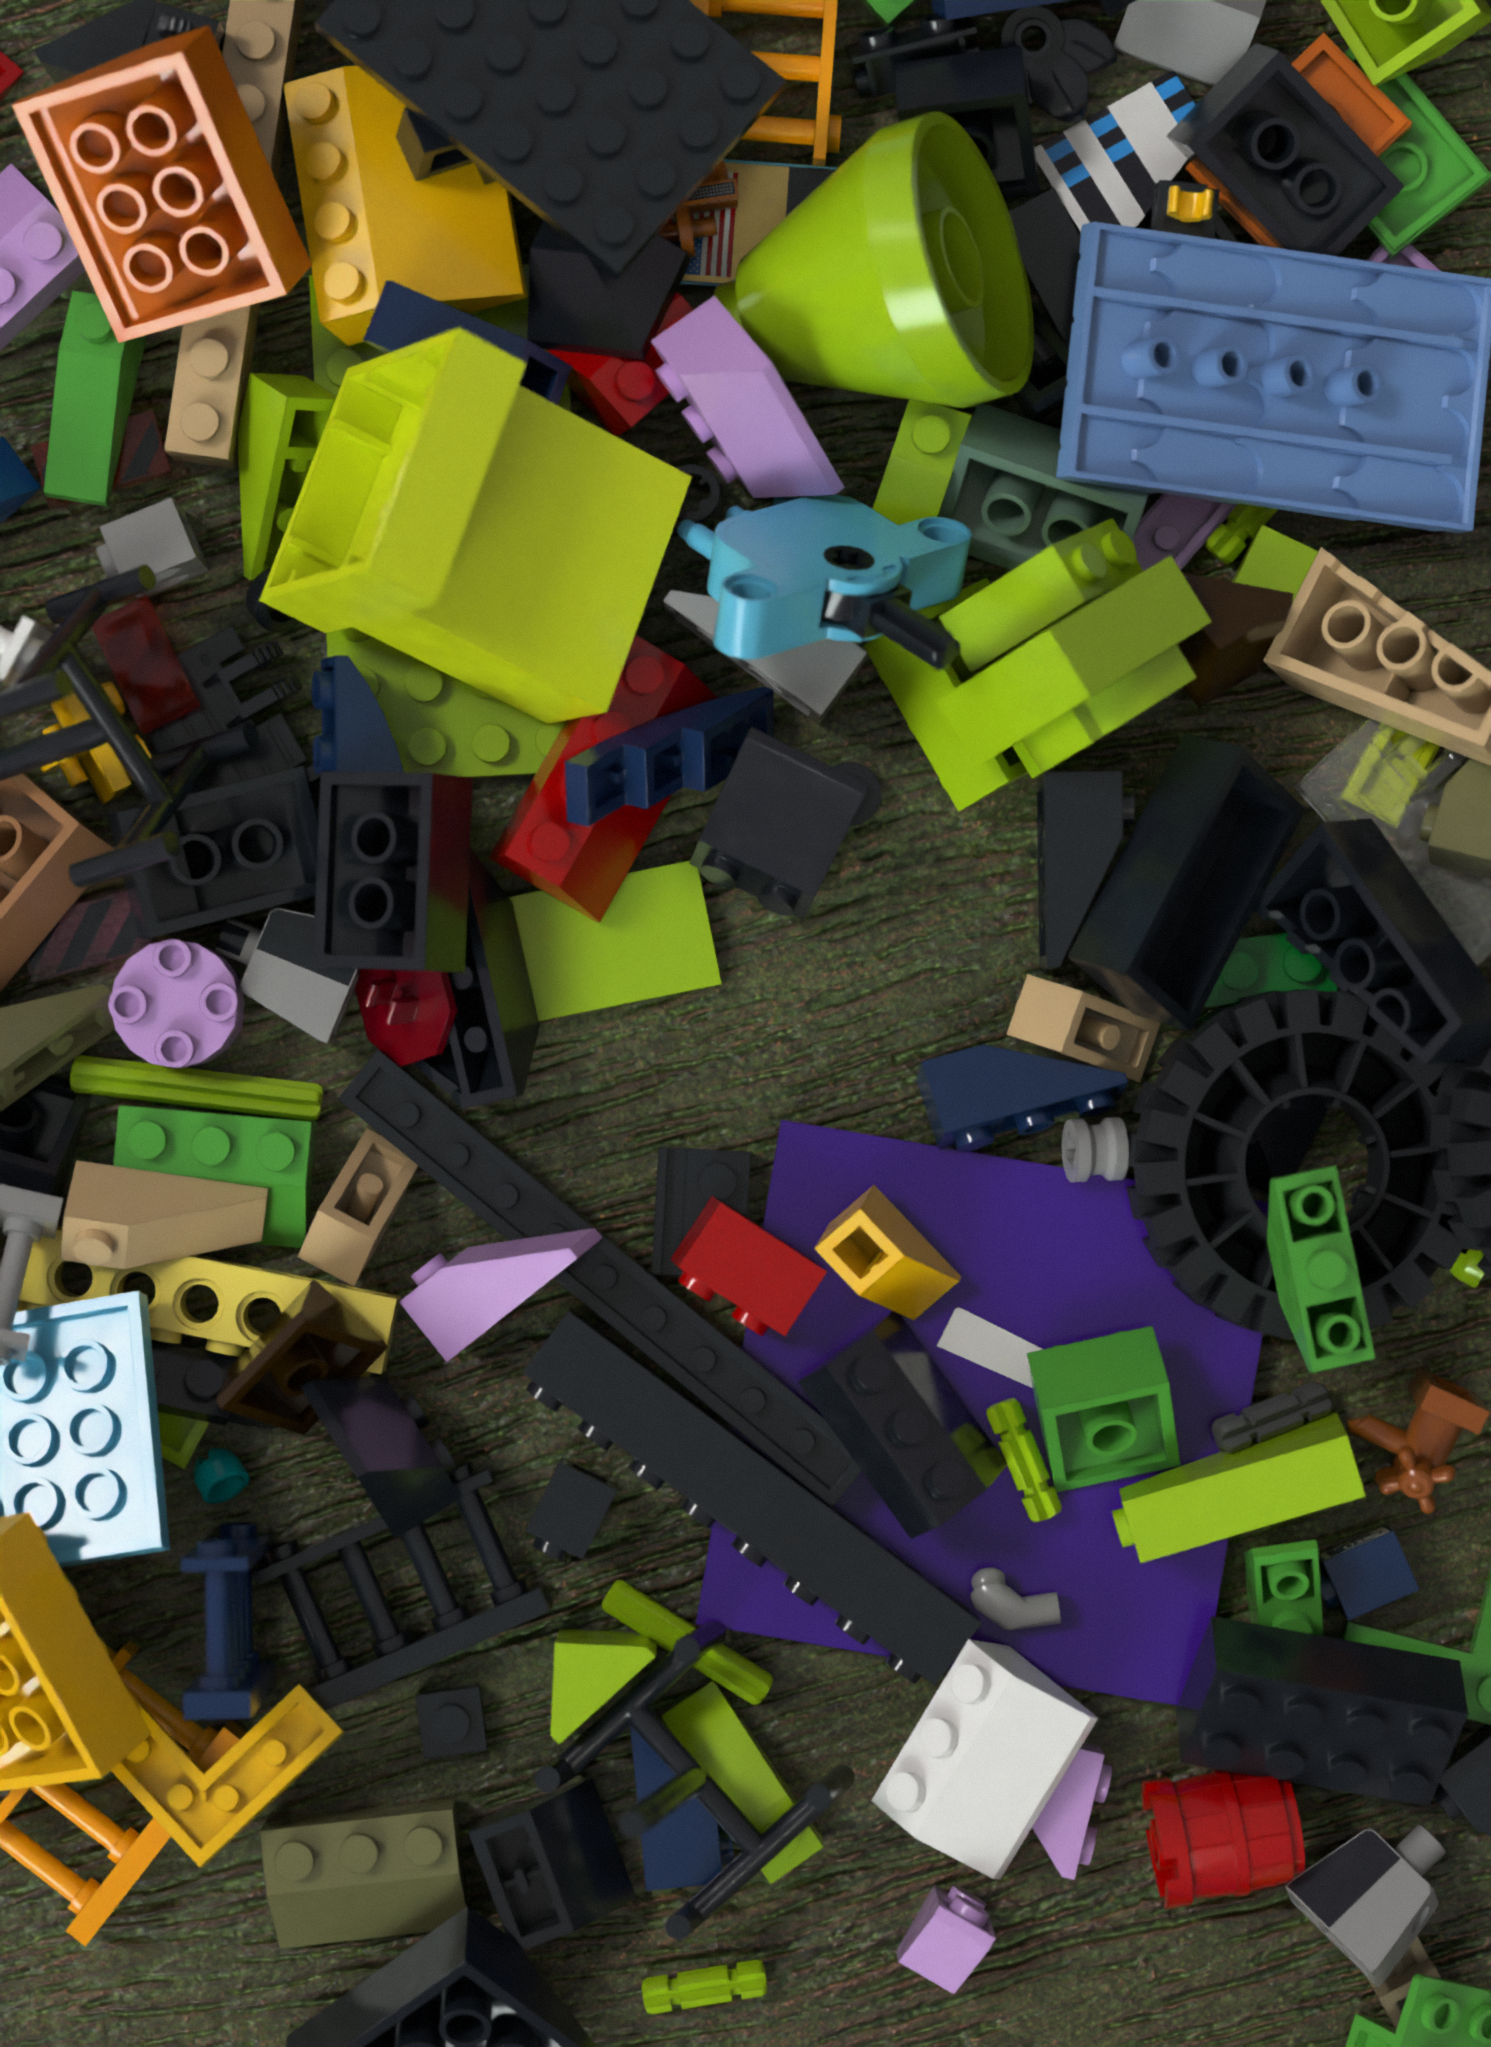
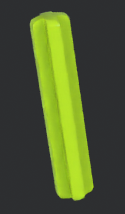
M623 1580L615 1581L602 1600L601 1607L606 1613L639 1634L649 1636L658 1646L668 1652L674 1649V1645L679 1638L697 1629L693 1624ZM723 1643L707 1652L692 1666L752 1705H759L773 1684V1677L770 1673Z

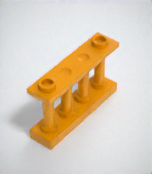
M689 0L708 17L722 18V11L824 19L821 56L751 51L785 80L819 82L816 120L760 116L740 140L814 145L813 166L825 167L826 153L839 154L842 115L829 114L838 0Z
M129 1641L118 1653L109 1646L107 1647L109 1657L124 1685L164 1729L189 1750L187 1754L204 1772H207L248 1733L231 1719H229L220 1732L210 1725L203 1729L192 1719L184 1720L182 1711L125 1668L140 1649L138 1646ZM65 1783L14 1789L9 1792L0 1804V1848L71 1902L67 1908L77 1916L65 1931L85 1947L171 1837L154 1817L141 1834L131 1826L127 1831ZM29 1790H32L110 1851L107 1858L115 1863L116 1866L102 1884L92 1877L85 1881L7 1820Z

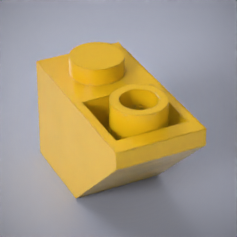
M875 1185L871 1186L828 1224L814 1248L859 1296L912 1320L920 1316L961 1279V1276Z

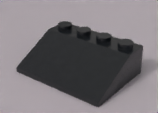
M469 1906L290 2033L286 2040V2047H597L517 1943Z

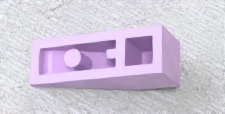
M595 1228L471 1246L467 1247L449 1262L440 1252L410 1276L418 1287L399 1301V1303L445 1361L448 1362L600 1241L602 1236Z

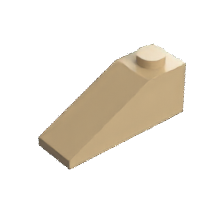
M76 1160L63 1217L60 1260L92 1266L129 1269L261 1242L264 1232L269 1188Z

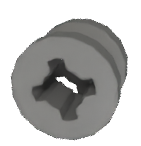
M1120 1117L1104 1118L1098 1125H1089L1084 1119H1069L1065 1122L1061 1148L1063 1167L1069 1182H1086L1091 1175H1102L1107 1181L1123 1180L1125 1178L1129 1164V1142L1125 1124Z

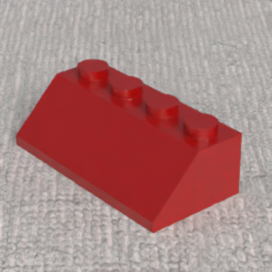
M635 634L608 711L606 713L566 720L490 854L489 859L599 923L671 795L649 809L625 804L589 827L567 822L565 761L612 736L650 720L717 699L718 697L685 664Z

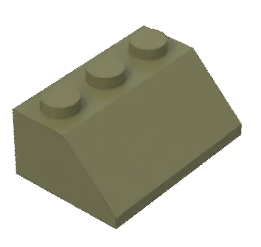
M457 1798L266 1820L259 1831L266 1894L280 1949L431 1932L469 1906Z

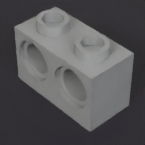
M172 497L99 527L106 543L96 547V551L108 578L141 565H148L153 570L156 577V585L154 589L136 595L139 600L210 571L186 512Z

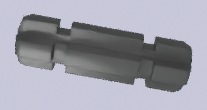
M1309 1382L1294 1388L1292 1395L1288 1396L1284 1392L1242 1409L1239 1416L1231 1413L1216 1419L1212 1424L1211 1430L1217 1448L1221 1452L1233 1454L1250 1447L1253 1440L1261 1443L1301 1427L1306 1419L1311 1423L1328 1416L1332 1410V1404L1329 1399L1328 1390L1323 1384Z

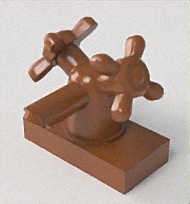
M1418 1366L1408 1388L1417 1407L1406 1431L1371 1414L1347 1420L1348 1428L1345 1431L1396 1454L1390 1467L1381 1468L1374 1475V1481L1376 1484H1379V1491L1381 1493L1390 1495L1401 1491L1407 1497L1415 1499L1419 1503L1422 1512L1431 1514L1436 1507V1500L1431 1494L1435 1483H1448L1455 1477V1468L1445 1465L1463 1428L1479 1435L1490 1411L1475 1392Z

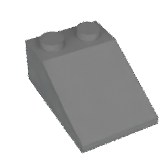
M670 590L663 600L667 615L767 688L773 689L774 693L818 725H820L865 662L867 652L859 647L862 644L861 641H836L828 638L759 659L751 660L731 657L720 652L714 646L713 638L719 605L716 600L710 596Z

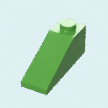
M72 291L58 351L44 494L50 498L108 507L147 335L118 343L97 294Z

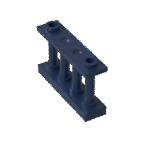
M232 1522L219 1524V1534H210L204 1540L198 1541V1545L181 1558V1572L205 1571L206 1669L183 1692L184 1720L251 1718L276 1687V1662L260 1661V1651L253 1650L252 1566L274 1546L273 1533L258 1534L257 1523Z

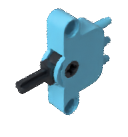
M835 494L805 496L802 498L775 497L773 506L756 511L732 506L726 512V520L717 525L715 532L703 524H696L690 519L683 520L678 525V536L684 539L689 547L710 560L707 590L708 594L719 603L713 642L720 652L728 656L752 660L764 658L825 638L836 641L860 642L877 639L882 635H885L937 670L949 668L952 660L960 653L961 645L954 639L953 634L916 611L958 597L962 591L972 534L965 524L957 520L932 516L897 525L864 503L850 497Z

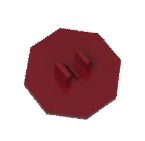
M360 969L355 992L367 1039L400 1067L442 1054L457 1012L448 973Z

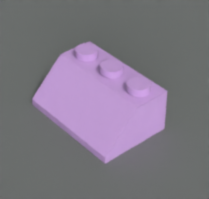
M9 164L0 173V351L86 271L60 212L12 164Z
M715 296L651 340L664 362L661 367L655 370L657 375L677 402L683 398H686L690 406L681 411V414L702 443L711 439L714 447L707 451L706 455L727 484L737 478L753 498L835 495L845 488L772 362Z

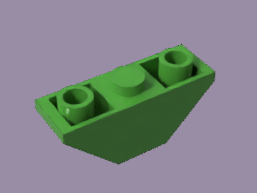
M1332 1165L1270 1179L1267 1227L1268 1249L1279 1302L1309 1372L1314 1373L1375 1359L1337 1166Z
M1316 1539L1252 1548L1244 1553L1247 1602L1251 1623L1323 1636L1319 1553Z

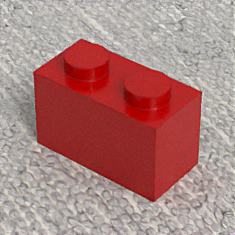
M713 1195L670 1259L679 1269L684 1271L678 1279L680 1284L708 1302L711 1301L717 1292L737 1305L731 1316L761 1336H764L769 1327L786 1336L827 1273L819 1264Z

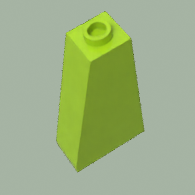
M1335 1410L1331 1411L1328 1416L1311 1423L1305 1420L1301 1427L1261 1443L1253 1440L1250 1447L1236 1453L1218 1452L1119 1489L1123 1508L1113 1510L1112 1515L1122 1547L1126 1548L1135 1545L1140 1563H1144L1366 1497L1348 1435Z

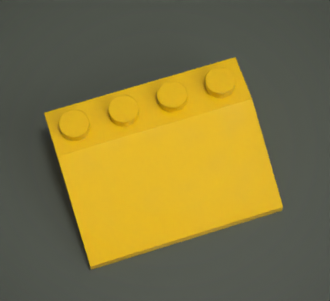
M357 65L343 66L283 83L319 319L324 327L348 346L365 342L363 339L386 280L394 281L467 314L528 298L511 194L497 181L485 185L475 163L415 181L396 139L403 110L407 106Z
M30 1512L0 1517V1791L103 1778L149 1737L151 1732L139 1712L136 1699L127 1690L113 1665L107 1646L96 1634L80 1605L75 1588L64 1576L48 1547V1541L42 1529L35 1523Z

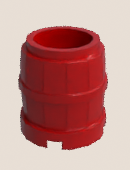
M1212 1769L1211 1773L1172 1782L1169 1777L1142 1782L1143 1811L1152 1809L1154 1819L1149 1820V1829L1146 1830L1147 1843L1160 1898L1165 1897L1164 1907L1166 1910L1190 1906L1193 1903V1898H1211L1234 1895L1235 1897L1248 1896L1251 1891L1293 1881L1294 1874L1304 1872L1305 1851L1297 1802L1290 1781H1281L1272 1776H1253Z

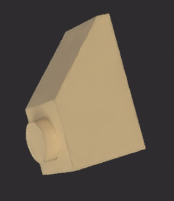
M1027 974L1006 1035L1093 1067L1125 1073L1127 1079L1140 1083L1161 1023L1134 1015L1128 1009L1086 992Z
M367 1128L320 1205L298 1254V1258L355 1286L378 1247L419 1166L383 1136Z

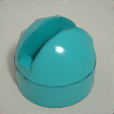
M211 1448L208 1450L209 1459L206 1460L203 1457H199L195 1461L193 1469L195 1485L206 1503L216 1504L227 1501L239 1494L249 1482L250 1477L241 1460L233 1451L226 1448Z

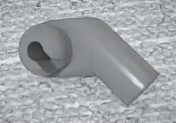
M983 1568L973 1575L971 1584L974 1590L971 1592L970 1597L975 1608L1002 1629L1019 1630L1061 1624L1057 1592L1021 1597L1012 1588L1005 1585V1574L997 1568Z

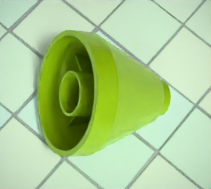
M930 112L878 130L742 257L737 266L735 280L719 284L713 294L772 362L783 381L966 408L1020 391L1027 382L1032 367L1034 352L1032 301L1027 273L1022 262L1010 213L993 173L972 138L957 121L942 112Z

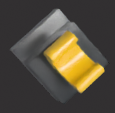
M1159 180L1155 184L1153 191L1150 230L1215 239L1220 189L1207 188L1206 184Z

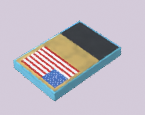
M723 159L727 168L728 178H736L739 194L738 208L690 215V220L715 216L718 235L693 239L696 257L690 258V264L679 287L716 289L719 284L735 280L737 266L742 257L838 167ZM671 218L667 224L676 222V218ZM677 241V242H671V243H673L674 245H676L677 247L680 248V242H679V241Z

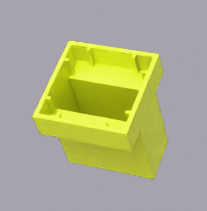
M460 327L347 368L259 601L325 634L354 627L547 724L606 713L692 477L520 386L519 382L527 363Z

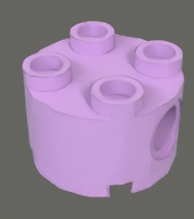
M168 939L149 944L127 959L114 980L108 1006L113 1017L115 1030L130 1051L151 1064L172 1068H187L209 1063L230 1048L243 1027L245 994L239 991L241 978L225 957L202 944Z

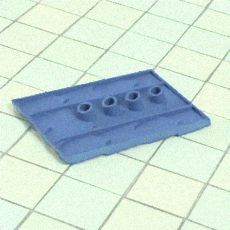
M1091 222L1082 225L1079 254L1081 255L1077 267L1072 316L1074 317V323L1071 325L1066 374L1068 382L1064 394L1059 443L1061 444V450L1058 453L1056 479L1151 494L1164 493L1228 504H1247L1350 521L1363 520L1434 532L1465 533L1473 531L1491 349V278L1101 222Z

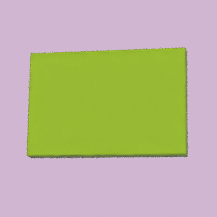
M690 861L627 873L599 923L543 890L509 897L514 908L538 1020L544 1021L722 985L699 869L689 864Z

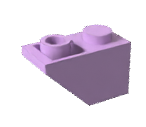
M1086 1742L1082 1744L1032 1827L1060 1875L1075 1880L1078 1863L1087 1866L1090 1864L1096 1842L1097 1828L1088 1826L1093 1802H1105L1112 1775V1766L1103 1764L1105 1754L1101 1746Z
M934 1885L896 1950L898 1962L955 1994L990 1950L996 1939L989 1914L984 1910L986 1903L957 1885H953L949 1893Z

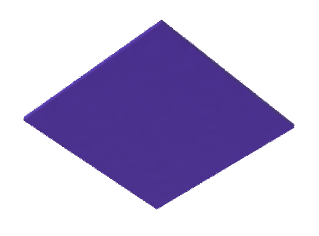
M786 1120L780 1121L763 1228L819 1264L827 1273L786 1336L781 1335L771 1327L768 1328L764 1336L746 1327L742 1348L816 1410L818 1409L798 1381L892 1311L859 1296L814 1249L828 1224L871 1186L875 1185L961 1276L960 1281L915 1320L903 1315L901 1316L1003 1458L1004 1456L998 1444L1002 1439L1000 1434L995 1435L986 1415V1410L997 1402L1008 1398H1015L1020 1403L1027 1422L1023 1423L1025 1430H1031L1050 1478L1046 1480L1048 1486L1053 1485L1033 1388L937 1346L954 1310L958 1307L1042 1349L1112 1335L1120 1331L1153 1326L1169 1380L1180 1465L1182 1466L1221 1452L1215 1444V1438L1211 1430L1212 1424L1216 1419L1231 1413L1239 1416L1242 1409L1251 1406L1263 1333L1232 1324L1214 1316L1215 1312L1207 1307L1196 1305L1172 1284L1176 1278L1168 1269L1157 1266L1142 1241L1143 1238L1148 1236L1144 1222L1133 1219L1126 1187L1134 1186L1135 1179L1124 1178L1123 1180L1107 1181L1102 1175H1091L1086 1182H1069L1064 1167L969 1151L958 1152L957 1149L952 1148L939 1150L938 1146ZM1254 1200L1258 1208L1268 1218L1269 1202ZM729 1424V1428H731L734 1432H736L738 1435H740L742 1438H744L746 1441H748L750 1444H752L754 1447H756L758 1450L764 1453L749 1439H747L744 1435H742L738 1430H736L732 1425ZM1006 1466L987 1490L944 1524L912 1539L862 1471L833 1505L978 1615L982 1624L970 1638L971 1640L1010 1646L1059 1686L1178 1705L1211 1616L1216 1617L1229 1537L1140 1563L1135 1545L1126 1548L1122 1547L1112 1515L1113 1510L1123 1508L1119 1492L1120 1488L1180 1466L1057 1492L1062 1505V1511L1056 1516L1041 1522H1033L1028 1517L1021 1498L1025 1497L1023 1490H1017L1009 1468ZM716 1521L711 1529L696 1624L704 1625L709 1621H717L728 1630L887 1657L890 1655L891 1652L872 1637H870L865 1645L857 1642L834 1623L840 1614L820 1598L814 1606L804 1602L783 1585V1581L788 1576L786 1572L769 1559L762 1568L754 1564L731 1545L737 1535L720 1522ZM983 1568H997L1005 1574V1585L1012 1588L1021 1597L1057 1592L1061 1624L1019 1630L1002 1629L975 1608L970 1597L971 1592L974 1590L971 1584L973 1575Z

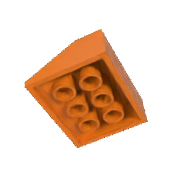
M209 25L146 45L21 98L12 104L118 343L287 295L312 266Z

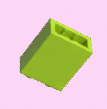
M1111 518L1052 544L939 616L945 629L953 634L954 639L960 643V655L972 673L1007 656L1048 628L1142 573L1143 569L1137 561V552L1132 540L1118 528L1114 519Z

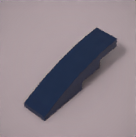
M759 687L706 701L655 718L612 736L566 760L567 822L589 827L625 804L649 809L682 787L706 792L728 778L751 727L774 738L773 689Z

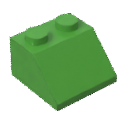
M1153 1326L1120 1331L1112 1335L1066 1345H1056L1048 1349L1027 1353L1034 1399L1056 1493L1181 1466L1169 1380Z

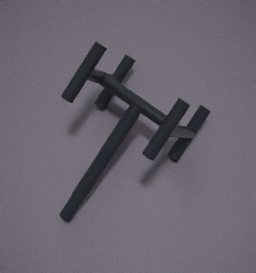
M148 565L135 567L48 600L46 604L47 615L53 623L60 625L7 690L0 692V721L70 696L72 691L91 717L79 723L0 750V781L100 747L108 742L149 803L116 849L71 864L69 868L70 879L78 888L177 857L181 851L179 838L172 831L161 833L213 761L257 747L260 741L257 728L252 723L247 722L157 753L150 759L76 649V646L109 605L154 589L156 577Z
M709 1621L679 1638L673 1650L555 1760L540 1768L535 1775V1783L541 1791L552 1792L584 1772L588 1768L590 1761L631 1725L675 1776L637 1801L629 1810L621 1815L619 1819L621 1832L630 1838L638 1837L696 1798L740 1847L742 1852L667 1919L665 1930L668 1936L674 1940L685 1939L709 1919L727 1900L839 1797L847 1792L855 1782V1774L851 1768L845 1765L836 1766L811 1786L799 1800L761 1833L649 1706L707 1652L723 1643L726 1631L724 1626L717 1621Z

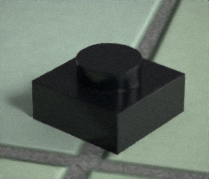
M480 1684L416 1693L424 1759L488 1750Z

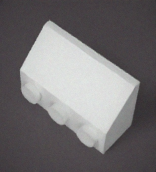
M968 1639L871 1801L914 1838L992 1879L1000 1880L1086 1740L1098 1717L1010 1646Z

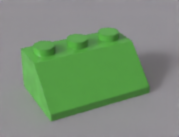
M119 1105L113 1166L269 1188L263 1238L261 1242L251 1244L301 1248L309 1229L318 1121Z

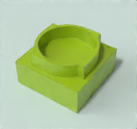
M1170 555L1048 628L944 695L935 703L976 768L1012 746L1033 779L1197 678L1177 643L1212 621Z

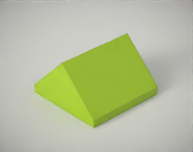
M559 1629L554 1645L550 1731L552 1738L558 1744L562 1743L656 1657L657 1644L649 1636L641 1635L638 1632Z

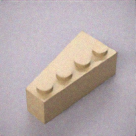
M1321 547L1292 603L1283 630L1275 636L1263 661L1289 687L1491 766V672L1455 645L1447 642L1409 611H1405L1382 594L1378 588L1363 577L1356 575Z

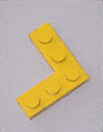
M298 1684L207 1772H204L134 1696L139 1706V1712L148 1726L151 1735L111 1771L199 1867L203 1868L333 1745L345 1731L301 1684Z

